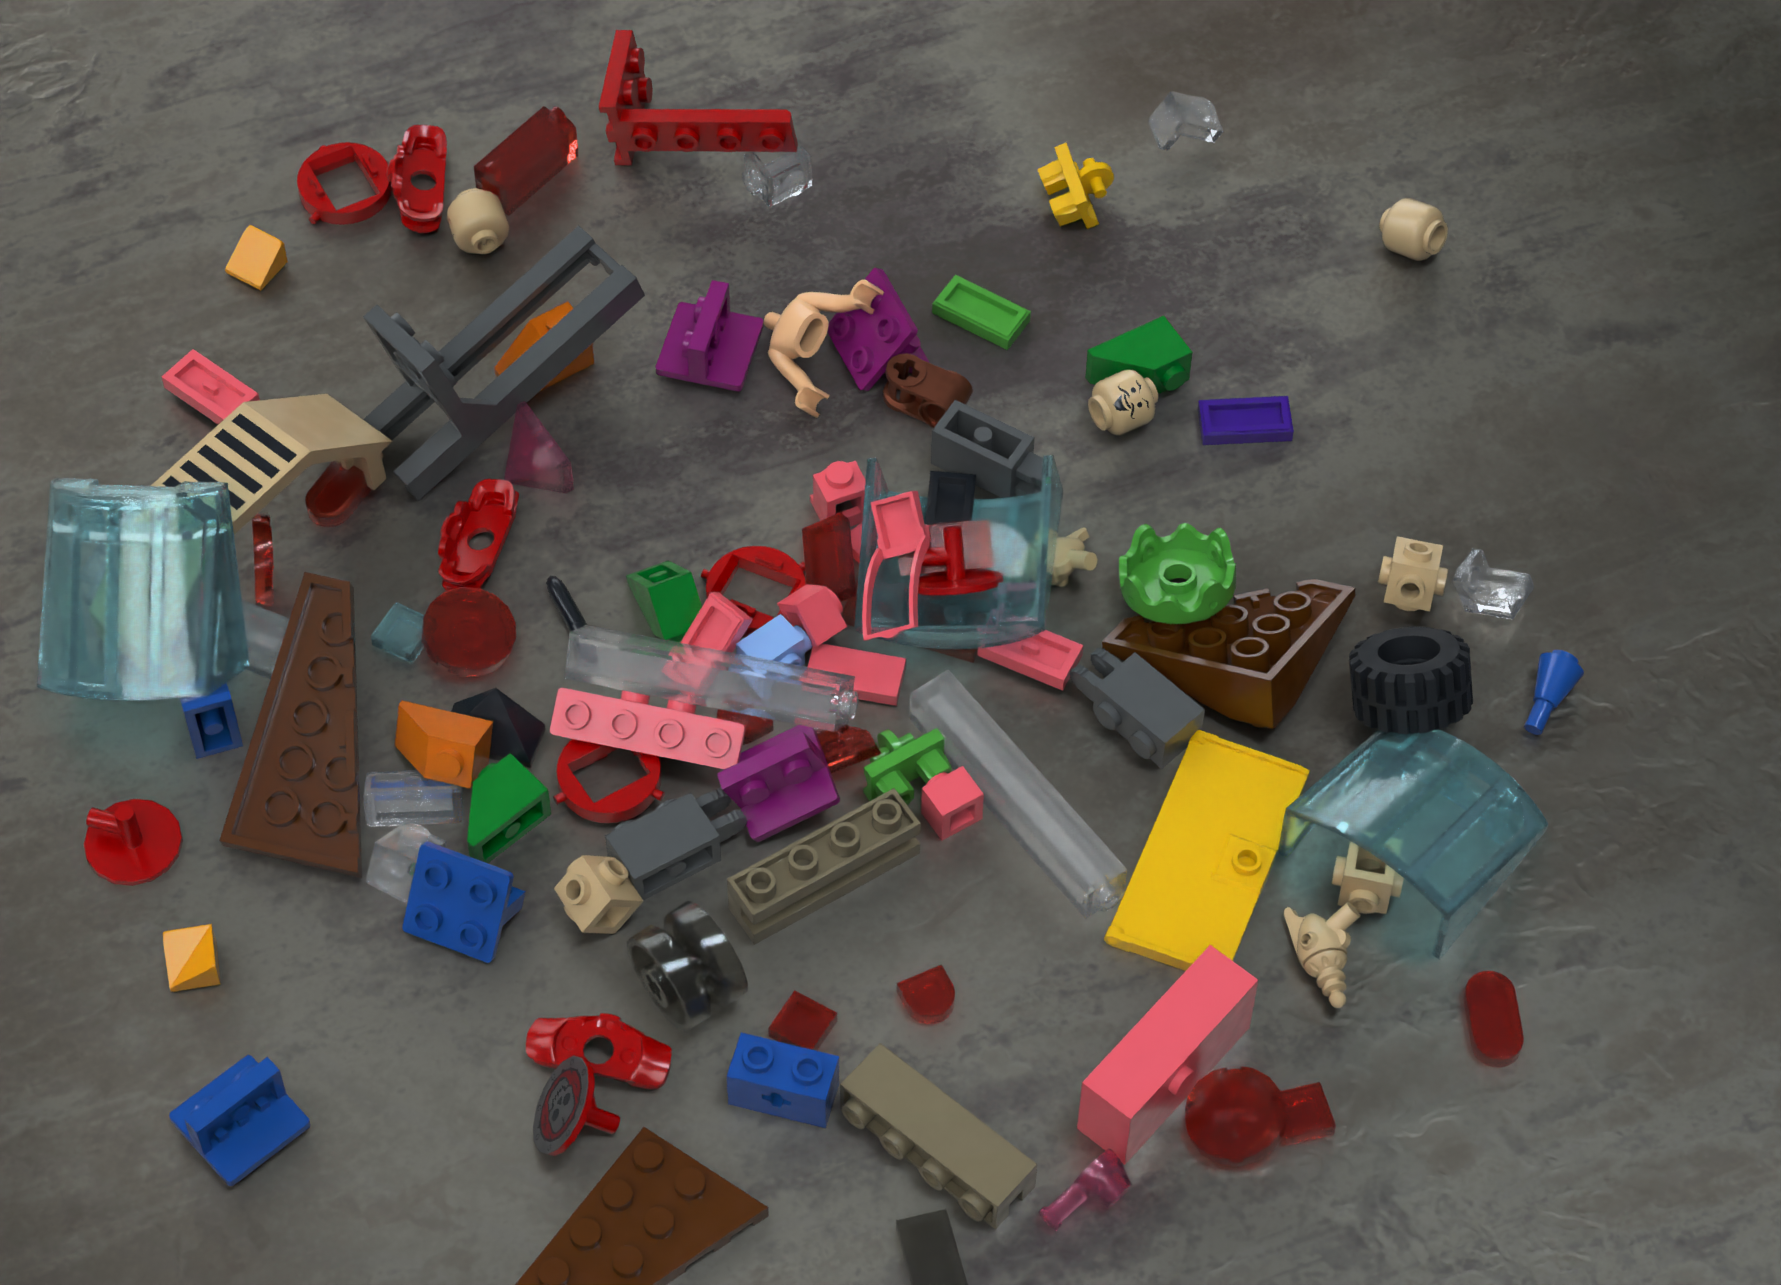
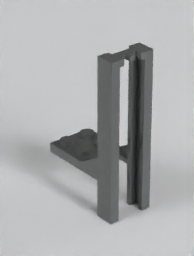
M578 225L440 351H437L427 340L420 344L413 337L415 332L412 327L397 312L390 317L378 305L373 307L363 317L405 382L363 420L393 440L434 402L449 418V421L393 471L405 484L407 491L419 501L641 300L645 294L637 278L623 265L620 266ZM589 262L593 266H597L600 263L604 266L610 276L474 399L458 397L453 389V386L458 383L457 381Z

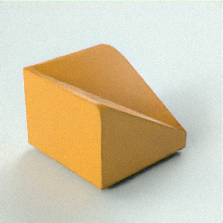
M212 924L168 930L162 933L170 992L221 985L217 941Z

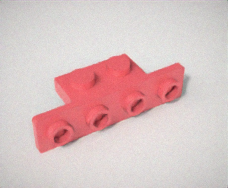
M567 688L558 689L550 725V733L552 735L720 769H727L739 763L746 730L745 725L742 723L695 714L696 705L668 700L667 708L648 705L650 696L622 690L621 698L617 699Z

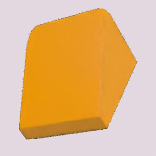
M249 225L243 232L225 271L227 274L262 291L288 262L284 243L280 239Z

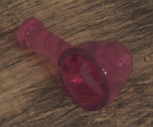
M1111 1148L1106 1150L1048 1207L1044 1206L1040 1209V1216L1056 1231L1062 1226L1061 1222L1088 1197L1108 1208L1111 1207L1132 1187L1123 1163Z

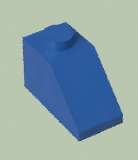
M224 675L215 678H199L192 681L189 685L177 688L196 759L243 747L233 702Z

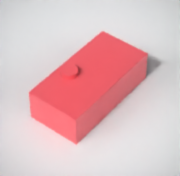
M1209 945L1082 1082L1077 1129L1125 1165L1250 1028L1258 979Z

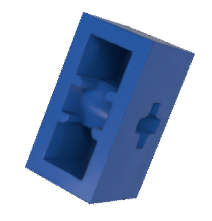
M741 1032L726 1076L728 1104L826 1128L839 1087V1056Z

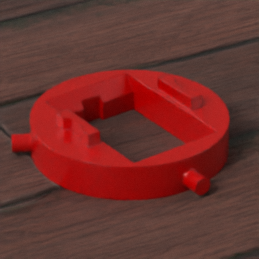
M345 142L320 146L319 150L312 153L303 162L297 175V186L301 203L308 213L311 214L309 221L312 224H316L319 220L339 225L354 224L367 220L380 212L387 204L393 191L391 182L387 180L388 163L384 157L373 148L358 143ZM356 161L376 195L336 210L316 176Z
M747 546L727 553L713 565L710 571L703 569L701 573V578L706 579V599L711 592H719L723 595L738 568L792 587L789 593L791 595L806 585L803 572L807 570V565L803 561L798 564L793 558L778 549L766 546ZM733 599L729 600L753 619L743 635L744 638L775 618L757 611L754 607ZM781 610L779 611V613L777 614V616L780 615V614L783 616Z
M571 739L562 750L558 759L557 781L560 793L554 795L553 799L557 805L565 802L574 813L593 822L618 823L634 818L645 811L655 799L662 801L665 796V792L659 790L661 785L659 756L631 751L634 756L639 758L641 766L648 775L593 803L573 772L599 761L618 748Z

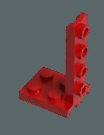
M633 30L615 31L599 102L600 113H607L609 119L605 130L608 142L616 143L615 165L632 166L635 151L797 152L798 142L791 112L786 109H644L645 103H651L653 94L651 78L645 77L644 51L642 48H637Z

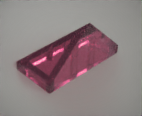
M524 401L518 404L516 408L504 480L514 485L566 494L574 490L571 462Z

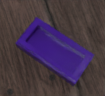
M1288 396L1198 401L1197 410L1202 445L1292 441L1294 430Z

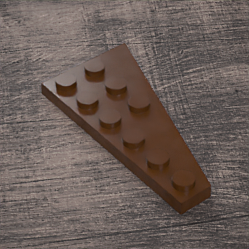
M304 572L219 841L225 847L362 878L354 587L349 581Z
M643 1127L515 1285H667L685 1273L688 1265L709 1251L713 1250L716 1252L731 1242V1236L752 1223L755 1226L769 1216L768 1207Z

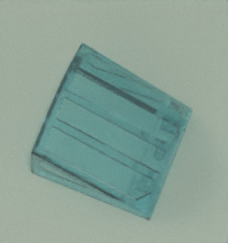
M1053 455L1043 456L1041 492L1006 498L974 499L969 554L964 553L965 570L987 569L999 571L1004 574V582L998 583L996 588L968 594L945 596L918 594V627L905 630L894 638L879 637L877 639L923 648L976 649L1018 642L1045 631L1063 498V487ZM868 458L866 469L855 629L856 632L863 634L862 605L864 583L871 557L878 548L877 539H879L870 502L902 494L889 491L877 458ZM919 496L925 524L928 497ZM914 552L881 562L873 588L871 608L872 634L909 624V583ZM946 565L922 566L920 576L947 571Z
M55 478L50 481L37 677L38 688L67 696L102 700L187 698L210 695L248 668L249 655L228 483L184 481L175 487L99 485L98 479Z
M1377 730L1286 808L1278 853L1287 858L1316 824L1339 834L1370 852L1413 885L1442 914L1432 955L1440 960L1547 830L1548 822L1530 796L1505 770L1463 740L1442 730L1411 734L1387 733Z

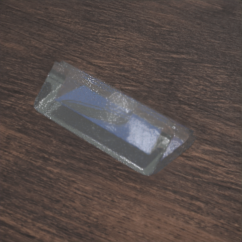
M418 770L375 771L367 773L363 799L365 822L368 826L453 824L462 822L464 787L424 778Z

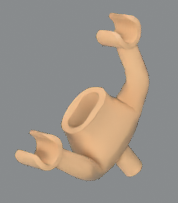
M867 280L858 281L849 295L824 292L798 294L787 305L781 315L769 312L764 318L765 327L773 330L768 350L769 358L780 373L798 391L795 398L796 406L815 418H818L820 413L816 412L817 404L824 398L828 400L830 395L815 387L808 375L793 359L812 357L823 343L829 323L826 316L822 315L819 311L843 313L862 309L870 315L873 314L875 310L870 307L871 302L877 295H883L884 291Z

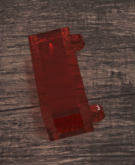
M543 106L473 166L476 188L490 191L497 195L502 203L505 214L510 216L578 156L576 126L559 107L554 106L549 110Z

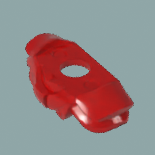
M417 124L409 127L404 133L402 145H397V153L390 160L386 172L387 180L391 182L393 194L400 210L402 224L417 233L435 231L438 229L442 218L447 140L445 132L438 126ZM425 174L432 177L436 184L431 189L420 190L412 185L411 179L416 175Z
M484 479L473 488L468 502L458 501L454 512L446 517L440 531L441 540L438 546V555L442 562L438 572L443 579L442 587L446 591L459 597L471 596L491 576L516 517L519 492L514 490L511 482L501 479ZM489 532L494 535L492 544L485 549L475 550L469 546L470 540L478 533Z
M600 1013L599 1016L538 1018L533 1022L527 1033V1056L533 1059L536 1064L556 1069L564 1060L572 1056L586 1059L584 1049L587 1043L594 1038L602 1037L608 1039L613 1044L614 1051L611 1058L604 1063L595 1064L590 1062L594 1069V1075L627 1082L634 1087L654 1090L659 1089L666 1083L670 1073L671 1047L646 1036L644 1032L622 1022L621 1017L613 1014Z

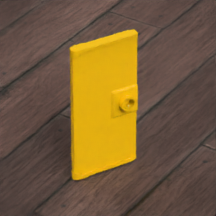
M1197 730L1188 741V747L1114 919L1108 927L1104 941L1110 946L1136 953L1186 971L1209 945L1234 961L1309 777L1310 770L1287 760L1219 738L1217 735Z

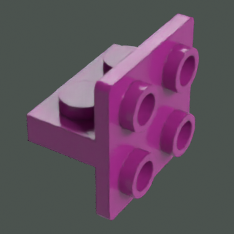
M873 268L864 279L884 291L883 295H877L871 302L870 307L875 310L873 314L870 315L862 309L836 313L830 320L827 331L858 388L864 391H869L886 371L888 361L898 354H912L929 362L920 347L921 342L916 335L918 332L917 327L884 270L879 268ZM909 367V373H912L913 368Z
M712 280L706 297L699 296L696 305L686 302L678 303L655 366L656 374L732 391H741L764 327L763 319L730 312L729 283Z
M805 721L741 752L739 763L717 773L722 790L741 808V811L747 818L746 826L750 837L755 842H760L840 802L838 791L815 728L809 721Z

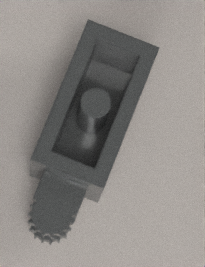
M954 400L932 430L931 464L947 472L976 475V486L1009 502L1015 494L1029 501L1033 500L1034 503H1039V505L1046 502L1050 503V500H1053V496H1055V485L1052 483L1056 479V468L1050 461L1046 462L1044 458L1034 454L1035 437L957 400Z
M1101 647L1092 652L1090 661H1092L1095 669L1105 677L1102 680L1092 671L1090 672L1088 668H1085L1084 665H1077L1069 673L1072 682L1078 690H1081L1085 696L1094 702L1093 712L1099 722L1109 730L1115 729L1130 742L1131 747L1140 757L1151 759L1161 769L1188 747V741L1197 730H1202L1205 709L1135 652L1124 662H1121L1113 654H1110Z
M722 788L714 789L712 792H708L696 799L690 792L678 799H668L662 802L653 812L635 821L627 820L617 825L611 833L605 835L607 857H615L626 867L628 878L641 898L645 900L721 861L720 842L741 832L744 826L747 825L746 822L748 820L739 809L733 810L712 821L709 820L716 813L725 810L732 802V799Z

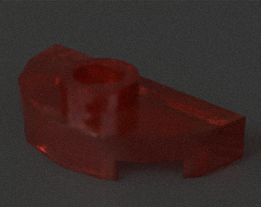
M847 722L825 725L816 730L831 774L882 754L869 731L858 727H851Z

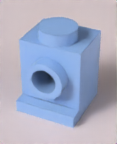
M780 614L736 643L737 670L768 700L774 696L775 684L781 680L786 681L793 678L802 666L805 665V653L812 648L811 640L800 626L795 625L793 627Z

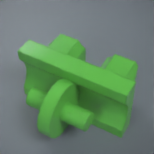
M938 728L917 739H914L911 733L897 738L889 729L878 733L877 741L880 749L868 755L871 763L864 767L867 786L863 788V793L871 801L895 788L904 802L909 805L914 799V789L909 782L921 777L927 784L932 777L939 773L952 772V767L944 754L945 738Z

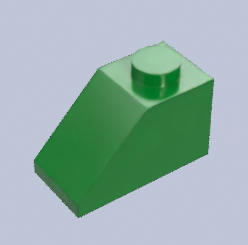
M1163 315L1088 349L1085 378L1090 384L1096 385L1100 380L1129 369L1138 372L1143 378H1149L1154 383L1158 394L1166 390L1172 391L1189 380L1193 352Z
M668 560L626 575L628 585L652 633L664 641L669 639L670 643L681 642L702 608L692 573Z
M511 753L498 763L487 765L479 773L477 779L473 781L467 844L469 856L485 863H490L551 815L548 788Z

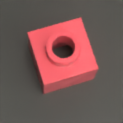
M806 584L777 603L784 618L793 627L798 625L807 633L812 646H819L847 628L841 615L843 612L842 604L837 595L828 589L827 586Z
M963 766L950 773H939L922 787L921 814L941 841L982 820L984 793Z

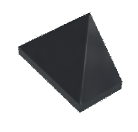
M497 688L454 703L451 712L493 721L489 759L500 761L511 753L524 767H532L546 730L545 724Z

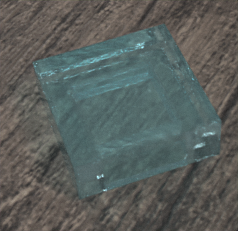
M395 602L372 633V645L412 664L437 631L436 620Z

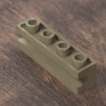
M895 788L728 878L729 910L755 945L920 854V842L915 836L921 833V823Z
M881 1043L840 1084V1108L845 1118L859 1129L866 1127L879 1137L882 1146L890 1155L899 1160L905 1158L917 1167L921 1177L936 1190L944 1188L958 1199L962 1210L976 1221L984 1220L994 1229H997L1009 1216L1010 1203L1016 1197L1023 1201L1035 1188L1037 1164Z

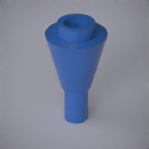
M1553 650L1552 653L1546 652L1540 655L1533 698L1534 705L1524 725L1525 730L1541 735L1552 710L1557 708L1583 677L1584 671L1578 664V659L1572 654L1563 650Z

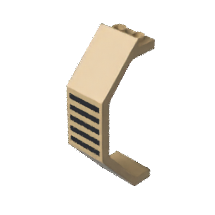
M328 394L243 402L148 488L89 609L98 636L165 686L177 675L171 657L172 645L225 543L311 465L334 461L338 465L342 464L346 471L355 466L364 472L367 486L375 490L387 479L382 462V451L392 440Z

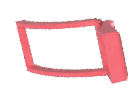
M909 491L870 502L879 539H877L878 548L871 557L864 583L862 605L864 641L879 637L894 638L905 630L918 627L919 577L925 554L930 546L929 525L924 524L918 491ZM915 552L909 583V624L872 634V596L876 575L881 562Z

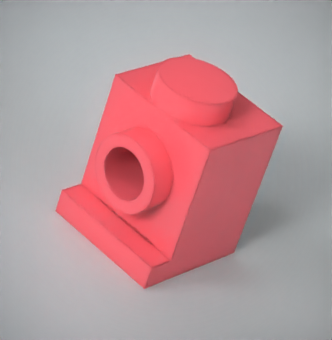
M856 460L849 463L843 461L833 462L822 472L813 475V494L810 495V502L827 535L870 520V487ZM850 500L852 508L836 513L837 504Z

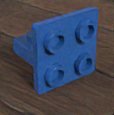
M427 841L419 848L402 929L406 933L490 963L496 957L502 926L522 909L526 891L512 886L514 875L510 871Z
M251 1055L242 1058L169 1114L174 1126L228 1186H234L310 1128L309 1118L286 1094L281 1072L268 1057L258 1063Z

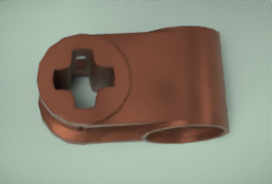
M908 353L898 354L888 361L886 367L888 382L883 389V400L886 405L894 411L923 421L933 428L954 400L967 404L973 393L972 385L961 374L945 370L915 355ZM909 367L913 368L912 376H908ZM897 390H901L900 399L896 397Z

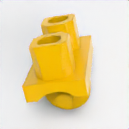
M1066 142L1054 147L1058 159L1038 168V172L1048 195L1069 187V192L1049 200L1059 226L1061 227L1079 219L1083 220L1087 229L1099 225L1089 194H1094L1095 198H1103L1107 194L1106 189L1114 180L1111 167L1107 163L1096 162L1094 158H1087L1083 161L1084 167L1079 170L1077 163L1073 161Z

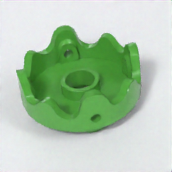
M1182 523L1178 525L1175 532L1171 535L1159 537L1152 526L1148 524L1139 526L1133 535L1129 550L1124 556L1121 555L1119 557L1120 590L1124 601L1134 612L1155 622L1187 624L1210 618L1225 608L1232 599L1236 589V563L1233 560L1227 533L1222 528H1216L1207 536L1197 531L1192 525ZM1175 578H1183L1187 580L1182 583L1171 582L1172 579Z

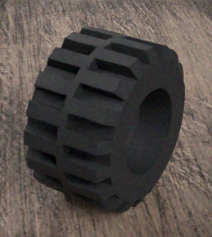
M1432 627L1396 628L1367 637V640L1360 641L1355 645V649L1350 652L1349 665L1353 711H1355L1356 718L1359 721H1364V725L1370 728H1378L1379 731L1398 734L1426 733L1449 727V724L1459 722L1463 719V715L1468 714L1472 709L1473 692L1470 648L1467 643H1464V639L1458 635H1452L1449 631Z

